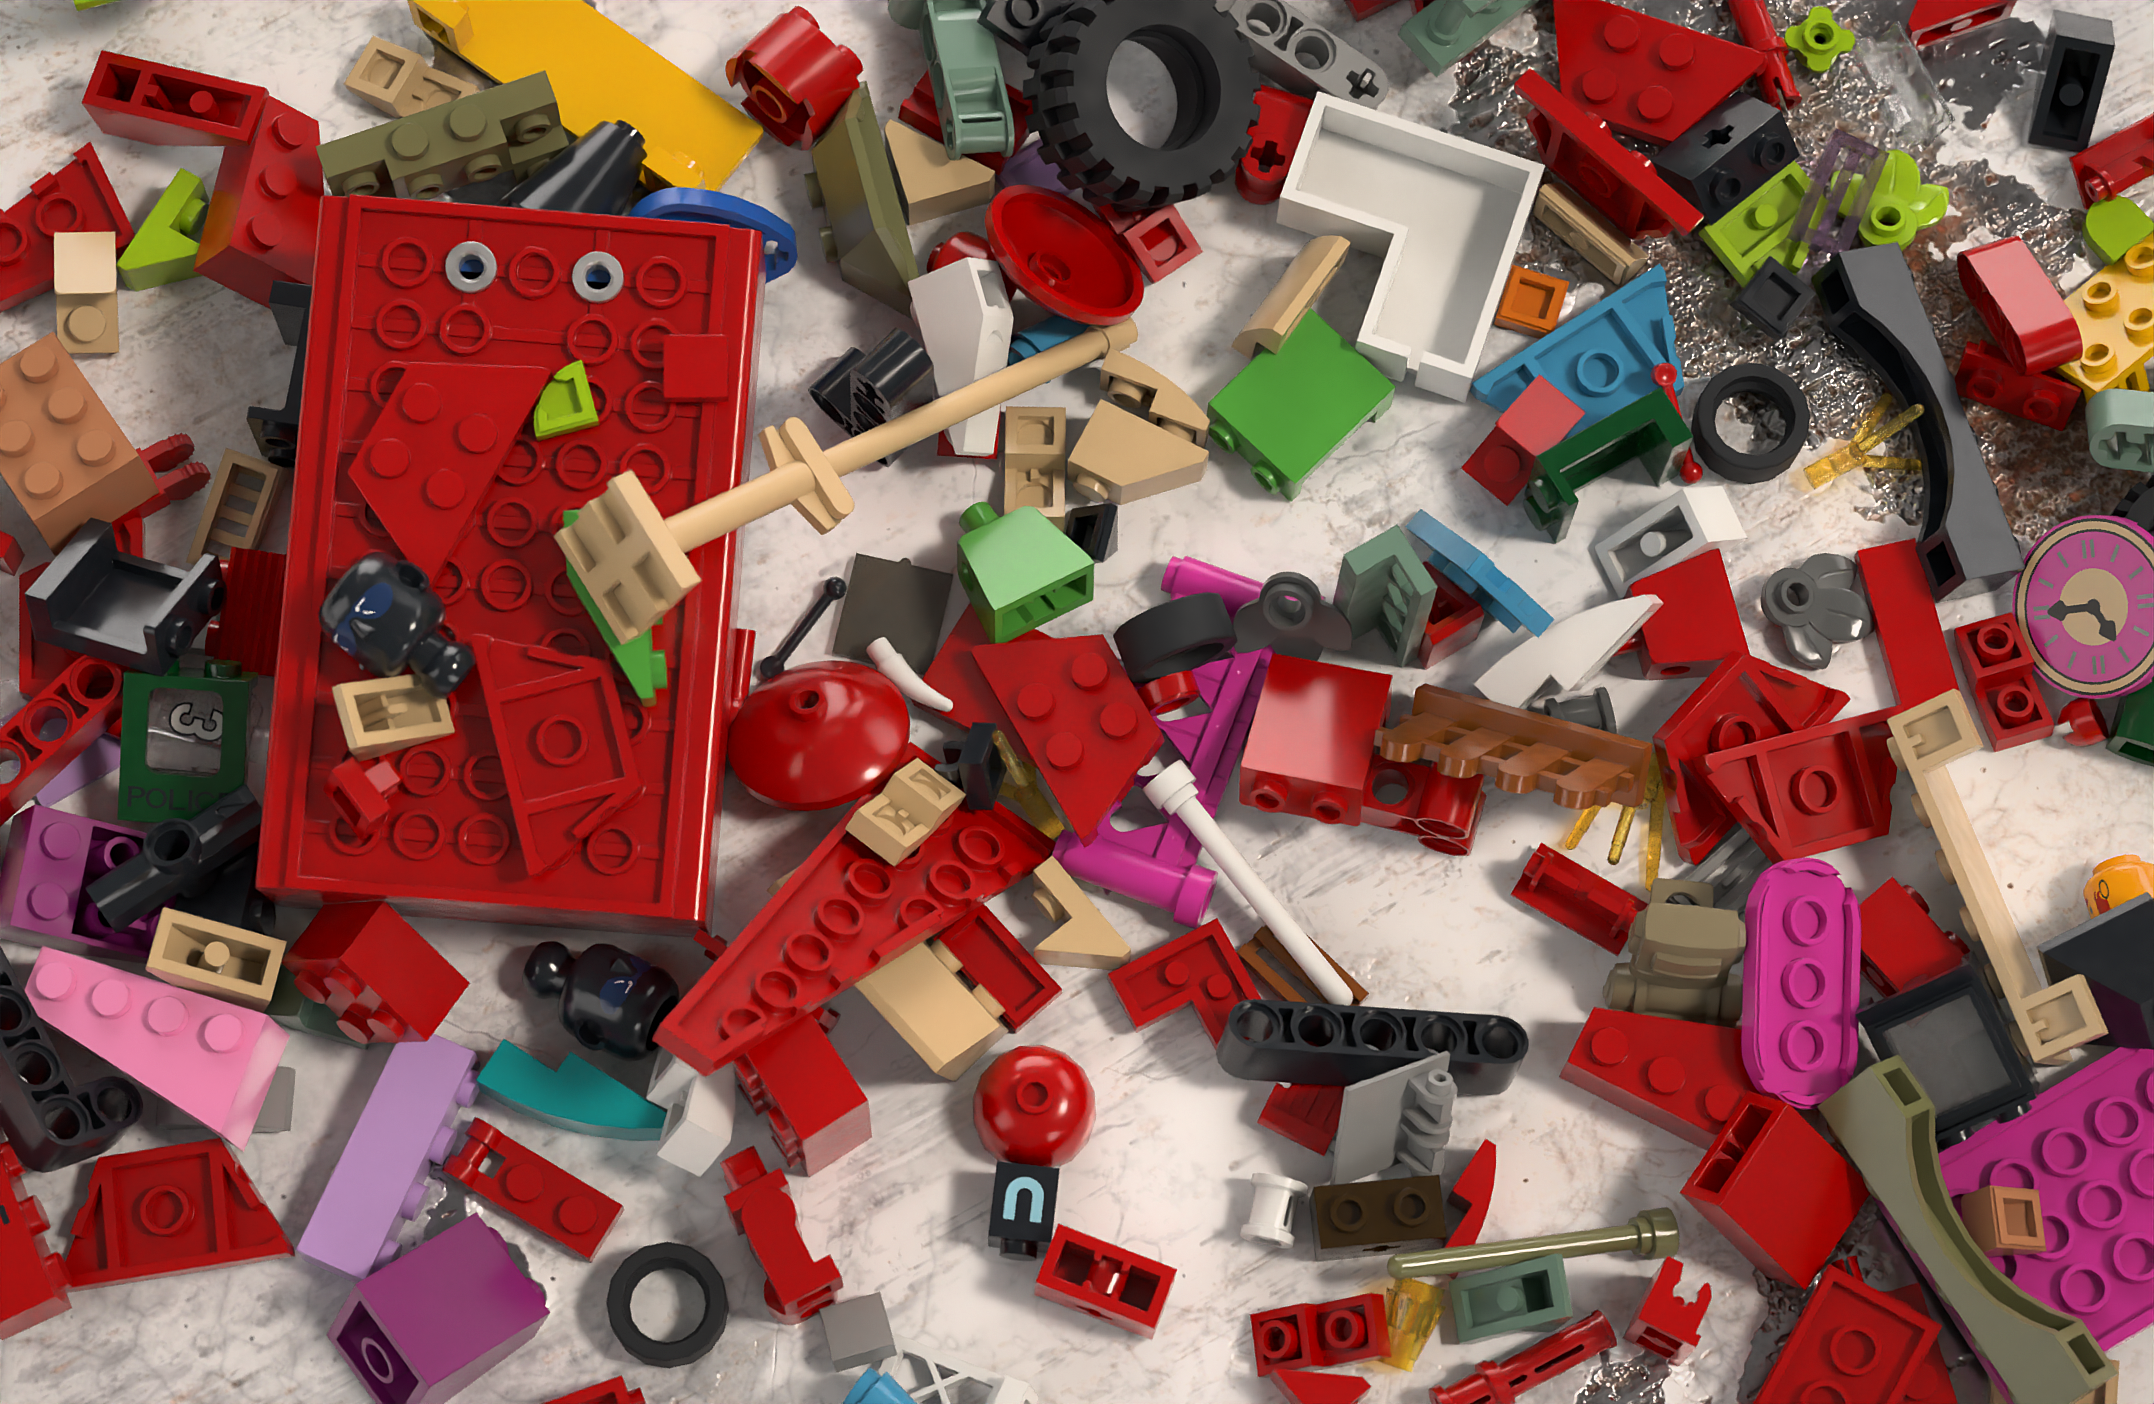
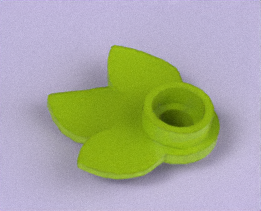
M1892 149L1880 154L1870 164L1867 175L1837 170L1831 179L1830 193L1836 213L1857 225L1858 235L1866 247L1898 242L1901 251H1903L1913 242L1917 231L1935 226L1943 219L1949 204L1948 188L1935 184L1921 185L1920 171L1915 160L1907 153L1898 149ZM1880 222H1891L1895 225L1885 226Z

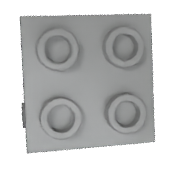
M1445 1051L1420 1061L1412 1062L1398 1069L1345 1087L1330 1185L1350 1183L1401 1163L1412 1172V1177L1440 1175L1444 1171L1445 1149L1443 1147L1449 1142V1129L1452 1126V1105L1457 1096V1086L1453 1082L1451 1074L1448 1073L1449 1052Z

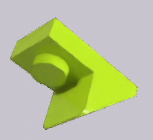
M183 168L179 169L116 264L126 287L137 292L203 276L193 271L199 243L186 237L188 234H196L203 226L207 217L210 200L201 178Z

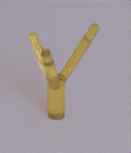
M1883 393L1848 445L1803 468L1804 474L1812 488L1815 490L1856 467L1920 471L1922 469V462L1919 459L1867 455L1866 453L1922 415L1924 412L1923 405H1913L1872 433L1892 402V395L1890 393Z
M995 730L992 733V739L1017 785L1015 787L1003 781L998 794L1019 802L1035 828L1047 835L1051 840L1056 839L1062 830H1066V828L1039 790L1036 768L1023 761L1021 766L1004 733L1001 730Z

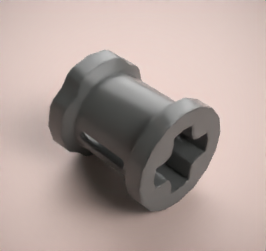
M1605 687L1595 688L1591 696L1558 703L1554 697L1544 700L1543 707L1544 715L1617 734L1612 703Z

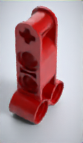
M1375 754L1364 793L1361 823L1417 836L1420 844L1443 854L1469 856L1487 797L1485 792L1482 791L1485 780L1484 775L1478 773L1469 778L1451 777L1437 771L1438 762L1435 761L1432 762L1430 767L1411 762L1392 761L1379 754ZM1388 784H1398L1408 791L1405 798L1395 804H1384L1378 801L1375 795L1380 788Z

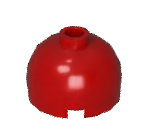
M1044 1045L1019 1046L998 1056L980 1076L972 1098L973 1121L978 1137L984 1149L1000 1162L1044 1167L1059 1165L1060 1167L1072 1161L1088 1143L1096 1121L1095 1091L1084 1069L1065 1052Z

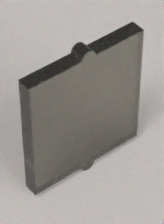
M856 553L832 655L874 664L866 649L873 641L886 637L897 654H902L904 660L916 674L925 675L935 658L954 574L911 565V561L908 558H902L899 562Z

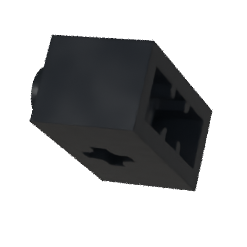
M1738 90L1651 158L1650 161L1657 170V176L1704 215L1703 222L1712 226L1798 158L1800 154L1781 110Z

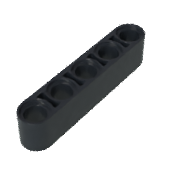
M1250 999L1236 1004L1229 1013L1217 1044L1216 1056L1219 1065L1225 1072L1243 1080L1351 1086L1360 1081L1406 1066L1412 1062L1436 1055L1426 1049L1428 1048L1438 1053L1445 1051L1450 1053L1448 1073L1451 1074L1453 1082L1457 1086V1094L1490 1096L1501 1094L1510 1087L1528 1052L1529 1040L1526 1031L1519 1023L1511 1018L1500 1015ZM1242 1036L1250 1037L1258 1043L1250 1042L1244 1039ZM1304 1040H1306V1041H1311V1042L1315 1043L1316 1045H1318L1319 1047L1311 1046V1045H1309L1308 1043H1306ZM1365 1044L1374 1046L1375 1048L1379 1049L1380 1051L1373 1050V1049L1369 1048L1368 1046H1366ZM1488 1053L1495 1054L1496 1056L1500 1057L1501 1059L1495 1058V1057H1493L1492 1055H1490V1054H1488Z

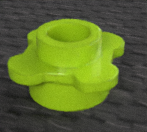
M1824 6L1813 7L1809 11L1808 18L1799 26H1790L1784 35L1787 47L1793 50L1797 60L1814 73L1827 72L1838 58V55L1851 52L1855 44L1854 34L1850 30L1842 29L1832 19L1831 10ZM1820 35L1825 39V42L1818 44L1815 42L1814 37Z

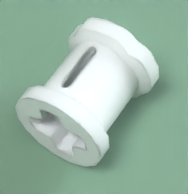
M1254 1173L1251 1185L1256 1190L1249 1222L1242 1225L1241 1238L1271 1247L1293 1249L1295 1236L1291 1232L1299 1198L1306 1196L1308 1186L1300 1181L1280 1175Z

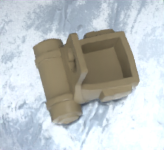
M1666 878L1654 879L1651 885L1650 903L1645 910L1636 914L1629 930L1628 952L1632 954L1631 960L1627 963H1616L1614 968L1610 970L1605 986H1603L1602 994L1608 1009L1735 1028L1737 1021L1740 1020L1742 1015L1743 983L1741 982V976L1729 973L1732 965L1740 963L1746 946L1745 923L1739 920L1738 911L1713 908L1714 887L1710 883ZM1683 895L1692 899L1697 906L1668 904L1665 902L1673 896Z

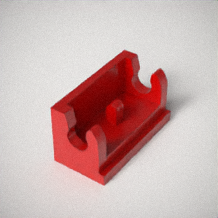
M1667 1256L1651 1277L1623 1335V1339L1680 1366L1697 1347L1701 1335L1696 1332L1711 1302L1712 1291L1710 1284L1705 1283L1697 1292L1696 1302H1689L1684 1306V1299L1681 1296L1674 1297L1673 1295L1674 1287L1681 1280L1684 1263Z

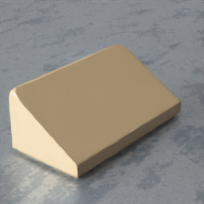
M1559 182L1544 184L1539 190L1533 210L1534 216L1617 286L1623 287L1647 262L1648 255L1567 186Z

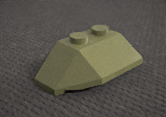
M867 81L859 82V88L852 91L812 149L813 172L804 174L805 185L812 209L823 207L827 226L818 228L826 263L837 261L842 281L913 320L910 309L913 300L907 282L920 276Z

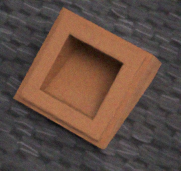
M1989 1185L1965 1194L1961 1198L1963 1224L1973 1241L1987 1257L2038 1254L2046 1251L2038 1190Z

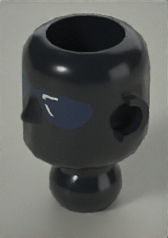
M372 552L360 558L332 588L318 611V620L322 631L330 640L356 660L362 670L367 669L370 673L380 678L399 676L410 668L420 676L422 687L425 691L438 699L448 698L464 681L477 662L474 653L466 644L460 641H449L439 633L446 620V608L442 599L429 587L430 580L427 574L416 564L406 560L397 561L386 553Z
M558 941L541 942L530 954L522 975V982L525 988L533 996L542 999L554 997L559 1000L558 1016L560 1023L584 1047L593 1051L602 1050L625 1061L643 1060L658 1049L660 1045L653 1041V1038L660 1024L680 1001L678 984L669 972L607 943L591 945L577 959L572 956L570 950L564 944Z

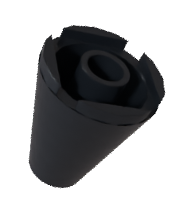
M617 120L615 124L601 121L498 200L494 206L621 216L642 173V162L647 157V153L643 148L646 141L638 130L623 120Z

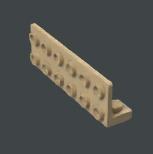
M1952 689L1887 719L1893 737L1887 739V746L1898 769L1902 773L1909 771L1917 793L1911 795L1914 810L1926 829L1933 827L1942 848L1935 851L1938 866L1950 885L1957 883L1966 903V906L1960 908L1963 924L1974 942L1982 940L1991 961L1984 965L1988 982L1999 999L2007 998L2016 1019L2009 1022V1029L2017 1048L2024 1057L2031 1055L2035 1063L2063 1066L2073 1061L2069 1050L2106 1035L2109 1032L2084 975L2077 974L2045 989L2041 987L1946 767V764L1984 747L1960 691Z

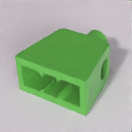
M978 502L967 508L961 515L959 525L966 534L962 535L957 541V573L991 644L1006 643L1094 599V561L1035 507L1023 506L999 518L987 502Z

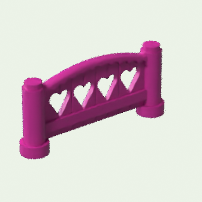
M1172 556L1162 580L1161 590L1170 593L1171 600L1199 593H1219L1233 625L1238 609L1243 604L1259 598L1264 583L1189 556H1185L1184 559ZM1321 595L1322 600L1326 601V597ZM1284 596L1289 600L1297 601V599L1294 597ZM1271 645L1247 653H1238L1233 646L1228 651L1233 658L1210 662L1191 670L1200 689L1199 697L1211 711L1210 713L1173 721H1162L1157 716H1152L1161 732L1188 764V769L1196 778L1193 785L1199 791L1196 799L1213 820L1255 716L1272 653L1277 654ZM1132 682L1136 690L1148 684ZM1136 774L1133 786L1143 789L1159 774L1151 776ZM1116 801L1098 826L1097 831L1099 835L1092 844L1085 848L1075 831L1073 833L1062 830L1052 855L1069 876L1174 913L1173 922L1192 929L1200 927L1216 887L1218 872L1196 864L1203 846L1177 813L1170 816L1163 807L1159 809V812L1168 823L1120 832L1115 830L1110 824L1112 814L1122 808V804Z

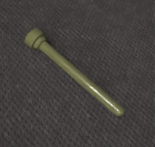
M1668 1207L1641 1210L1637 1217L1630 1218L1627 1225L1396 1254L1388 1260L1387 1272L1392 1278L1402 1280L1509 1266L1552 1254H1562L1563 1259L1626 1250H1631L1636 1256L1643 1255L1646 1260L1667 1258V1256L1674 1257L1679 1249V1229L1676 1218Z

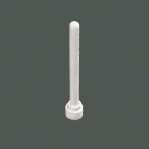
M1182 760L1176 761L1150 781L1142 790L1158 810L1164 807L1170 816L1177 813L1330 1004L1351 1005L1353 994L1350 988L1196 799V796L1199 794V791L1193 785L1196 778Z

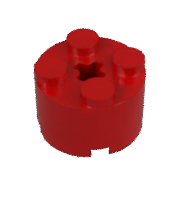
M795 6L788 13L777 15L727 61L725 71L731 88L740 82L748 96L740 104L747 114L763 127V130L769 136L787 147H790L797 140L802 142L800 150H808L819 140L852 91L860 87L857 76L863 72V66L857 55L850 48L842 44L836 46L820 31L816 19L809 11L800 6Z

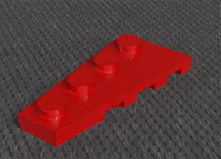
M91 141L74 153L75 159L56 174L52 175L51 172H48L30 186L32 192L4 212L0 208V313L54 289V233L115 232L116 260L122 257L136 236Z

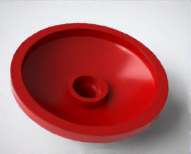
M1026 184L1013 185L1001 190L988 206L985 215V227L994 257L1016 288L1033 303L1064 319L1093 326L1122 323L1137 310L1144 295V283L1140 269L1133 255L1114 231L1089 209L1051 189Z
M830 660L806 663L775 675L747 697L728 732V756L740 784L758 800L777 808L793 811L829 809L846 804L865 795L882 783L893 772L902 759L908 745L910 717L905 700L897 686L877 670L848 661Z

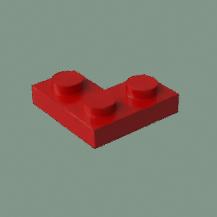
M1218 918L1108 973L1107 976L1110 986L1136 1033L1191 1005L1215 1050L1233 1007L1244 1000L1262 999ZM1242 1036L1244 1039H1246V1040H1248V1041H1250V1042H1254V1041H1255L1254 1039H1252V1038H1250V1037Z

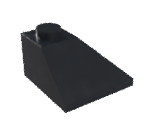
M2145 892L2037 946L2048 987L2077 974L2084 975L2109 1032L2085 1043L2086 1045L2154 1049V899L2148 892Z

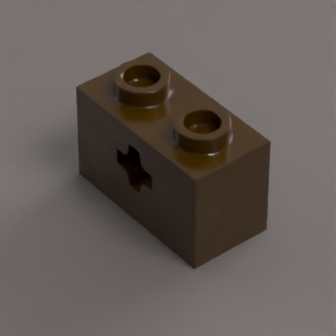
M1439 1175L1315 1186L1309 1198L1316 1262L1441 1249L1447 1237Z

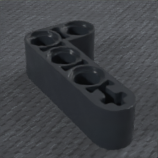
M894 328L868 355H865L855 347H851L809 387L808 391L820 409L853 438L932 402L934 365L925 350L909 334L899 328ZM911 445L877 460V462L885 467H889Z
M0 947V1125L20 1161L31 1170L41 1173L53 1172L107 1152L117 1144L141 1117L143 1101L139 1091L126 1079L116 1076L103 1077L75 1087L3 949ZM48 1130L53 1132L56 1135V1137L53 1136Z

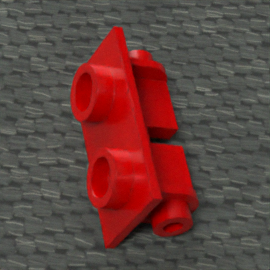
M2154 112L2069 158L2085 210H2089L2094 202H2099L2102 199L2107 202L2115 200L2118 193L2154 174Z
M1983 339L1979 341V344L1967 341L1960 358V366L1954 377L1958 395L2059 431H2063L2082 388L2052 369L2026 377L2019 376L2002 349L1987 344V341Z
M1540 843L1536 852L1534 851L1522 872L1523 874L1510 894L1617 957L1628 940L1631 923H1633L1636 914L1645 910L1648 905L1646 902L1543 843Z

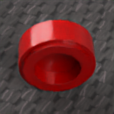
M1181 671L1154 680L1138 689L1137 692L1150 714L1158 716L1192 703L1199 697L1200 689L1193 671Z

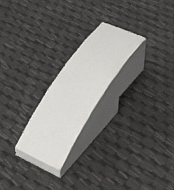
M1641 595L1609 602L1572 615L1547 628L1539 638L1534 635L1506 654L1481 676L1474 685L1490 701L1527 710L1555 680L1568 692L1579 691L1664 603L1656 595Z
M698 975V976L695 978V980L691 983V985L686 989V991H685V992L681 995V997L679 998L680 1001L687 995V993L694 987V985L702 978L701 976ZM660 1046L646 1099L668 1109L656 1155L701 1177L731 1141L735 1116L734 1066L731 1061L705 1077Z

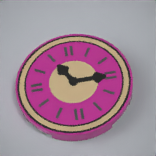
M2110 515L2080 516L2056 525L2037 540L2024 558L2023 562L2026 568L2018 573L2013 590L2012 613L2033 657V669L2053 687L2069 695L2081 698H2115L2142 689L2152 682L2151 679L2154 676V537L2138 526L2137 522Z

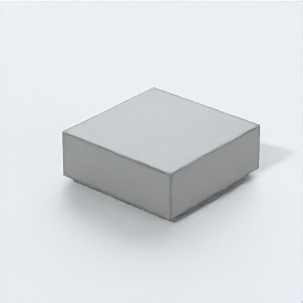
M880 1292L819 1309L836 1373L897 1355Z

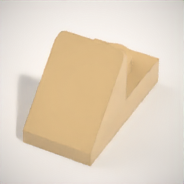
M115 232L54 233V289L56 294L57 338L68 354L119 353Z
M1053 855L1033 870L1032 886L1036 889L1031 894L1033 901L1050 922L1054 924L1061 919L1064 923L1063 926L1035 947L1033 958L1039 964L1114 971L1130 963L1131 948Z

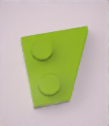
M1794 160L1712 226L1708 224L1698 234L1742 288L1769 256H1772L1796 276L1803 266L1810 249L1809 243L1814 231L1819 228L1829 202Z

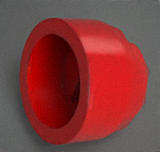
M2079 697L2064 705L2060 711L2057 726L2070 723L2073 732L2068 733L2062 738L2072 746H2091L2109 738L2105 718L2095 699Z

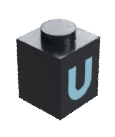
M997 1161L988 1247L1000 1248L999 1256L1018 1261L1037 1260L1038 1252L1047 1253L1053 1235L1060 1168Z

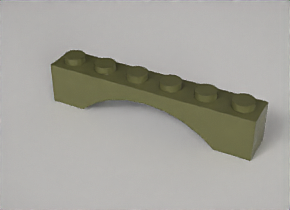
M1899 1054L1869 1066L1817 1106L1827 1121V1127L1832 1138L1847 1150L1862 1172L1863 1181L1868 1191L1876 1199L1882 1201L1899 1226V1234L1905 1245L1911 1251L1918 1254L1935 1279V1286L1941 1298L1948 1305L1954 1307L1971 1332V1338L1977 1351L1985 1359L1991 1361L2008 1386V1393L2013 1404H2075L2119 1374L2082 1319L2055 1310L2022 1291L1991 1263L1973 1241L1953 1206L1941 1173L1935 1139V1106Z

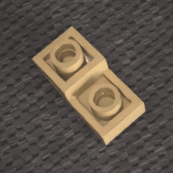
M1109 348L1101 368L1100 389L1108 392V397L1120 405L1129 408H1140L1141 405L1150 407L1148 422L1204 449L1208 441L1210 420L1201 408L1182 389L1150 366Z

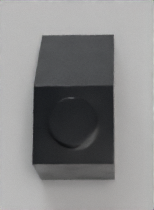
M2053 10L2039 63L2027 138L2029 144L2076 153L2088 148L2115 49L2112 20Z

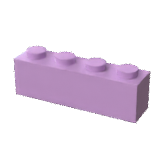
M434 1033L427 1042H398L395 1045L296 1248V1251L304 1261L357 1284L399 1259L402 1244L396 1242L406 1219L415 1222L426 1203L430 1188L423 1184L433 1163L442 1165L453 1147L457 1135V1130L451 1128L460 1107L470 1108L480 1091L476 1079L480 1074L478 1069L481 1064L475 1051Z

